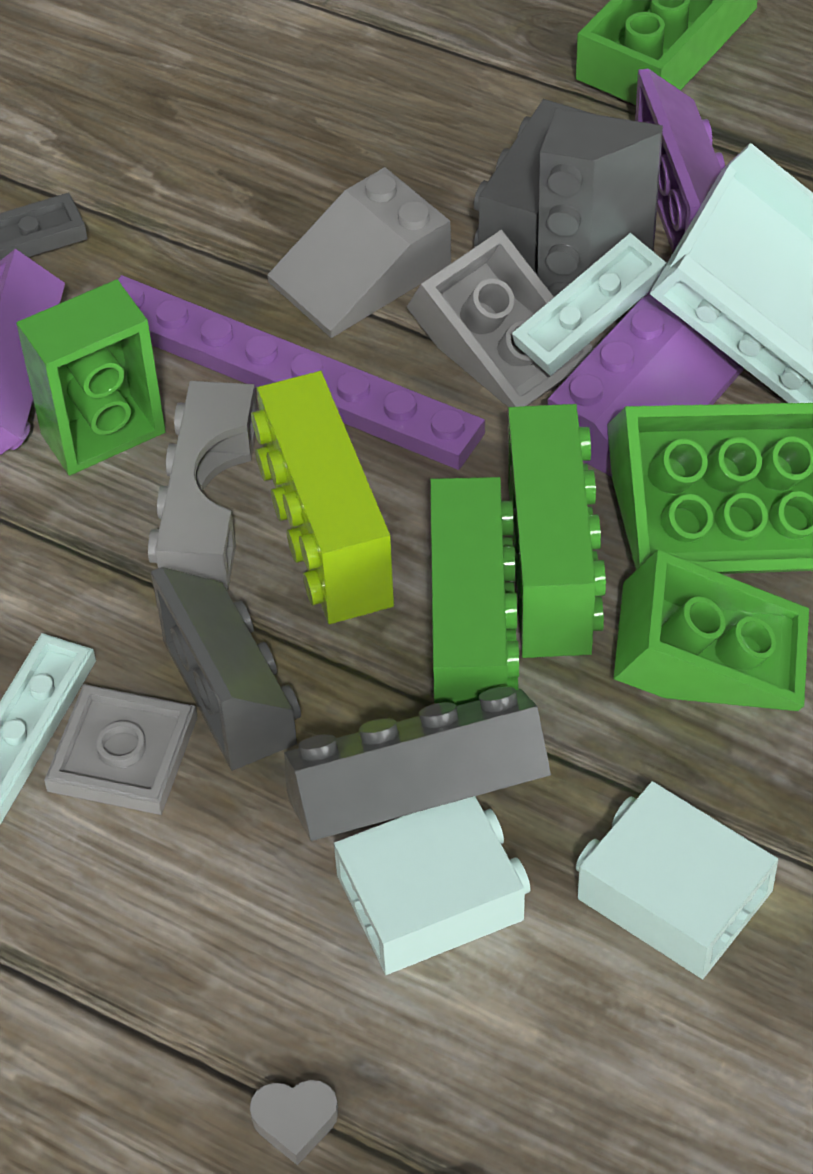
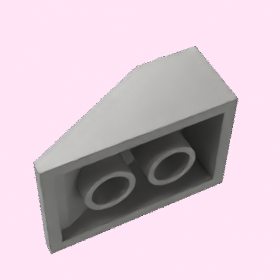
M384 167L346 189L267 274L268 282L330 338H333L451 264L450 220Z
M502 229L421 283L407 305V309L438 349L507 407L529 406L568 378L594 350L589 343L550 376L515 345L512 333L552 300L554 296Z

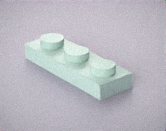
M629 233L512 333L515 345L550 376L553 375L650 292L667 263L633 234Z

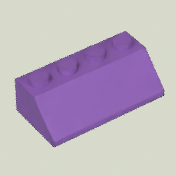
M650 69L638 70L635 121L663 125L657 211L672 252H674L715 180L725 167V162L721 152H714L709 120L701 119L694 99Z
M14 249L0 260V455L8 449H17L26 439L30 431V423L27 422L31 405L34 403L16 322L60 304L65 286L62 280L17 249Z
M648 292L548 398V405L577 404L579 427L589 426L591 460L583 462L612 477L607 424L625 406L713 405L745 368Z

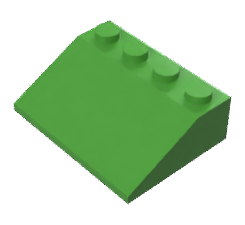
M813 403L625 406L607 424L612 480L636 570L659 549L720 574L813 571Z

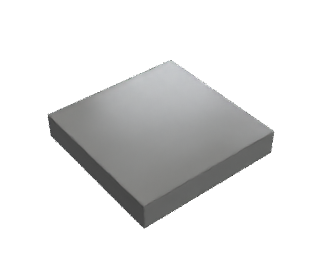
M83 684L44 779L47 792L162 815L197 720L196 706Z

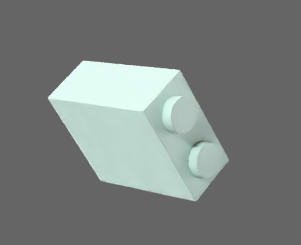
M652 781L637 799L631 796L623 802L615 814L612 829L601 841L598 839L590 841L580 854L576 863V870L579 872L578 899L703 980L772 893L778 858Z
M475 796L408 814L334 842L337 876L385 975L524 920L525 894L530 892L528 876L521 861L517 857L509 859L501 845L504 843L503 832L495 813L491 809L483 811Z

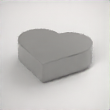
M304 1081L294 1088L281 1083L264 1085L256 1091L251 1099L250 1113L255 1130L298 1165L333 1128L338 1117V1105L335 1092L329 1085L321 1081Z

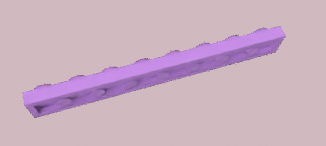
M123 275L118 279L147 318L152 346L243 383L254 384L255 388L322 371L344 424L457 470H460L485 435V419Z

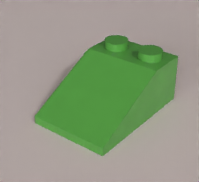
M657 549L623 582L614 680L666 699L799 711L804 707L809 608Z

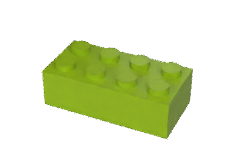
M322 371L257 387L259 410L251 412V419L259 445L263 444V447L255 449L256 459L262 479L264 481L272 479L275 488L271 489V497L278 520L284 521L288 519L291 529L287 530L286 533L295 563L305 562L308 571L303 572V581L311 605L321 604L329 625L394 607L390 533Z

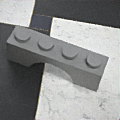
M189 382L185 403L178 402L175 410L174 424L175 433L178 435L177 444L169 443L167 448L166 473L167 476H170L168 486L161 485L158 491L157 514L158 518L161 519L160 528L151 529L148 541V558L150 563H157L158 568L164 567L222 582L226 590L229 588L236 549L232 512L209 500L203 494V491L207 484L222 471L252 460L256 435L252 424L251 412L257 411L254 384Z

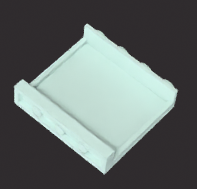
M750 143L721 170L652 288L650 295L788 403H813V192Z

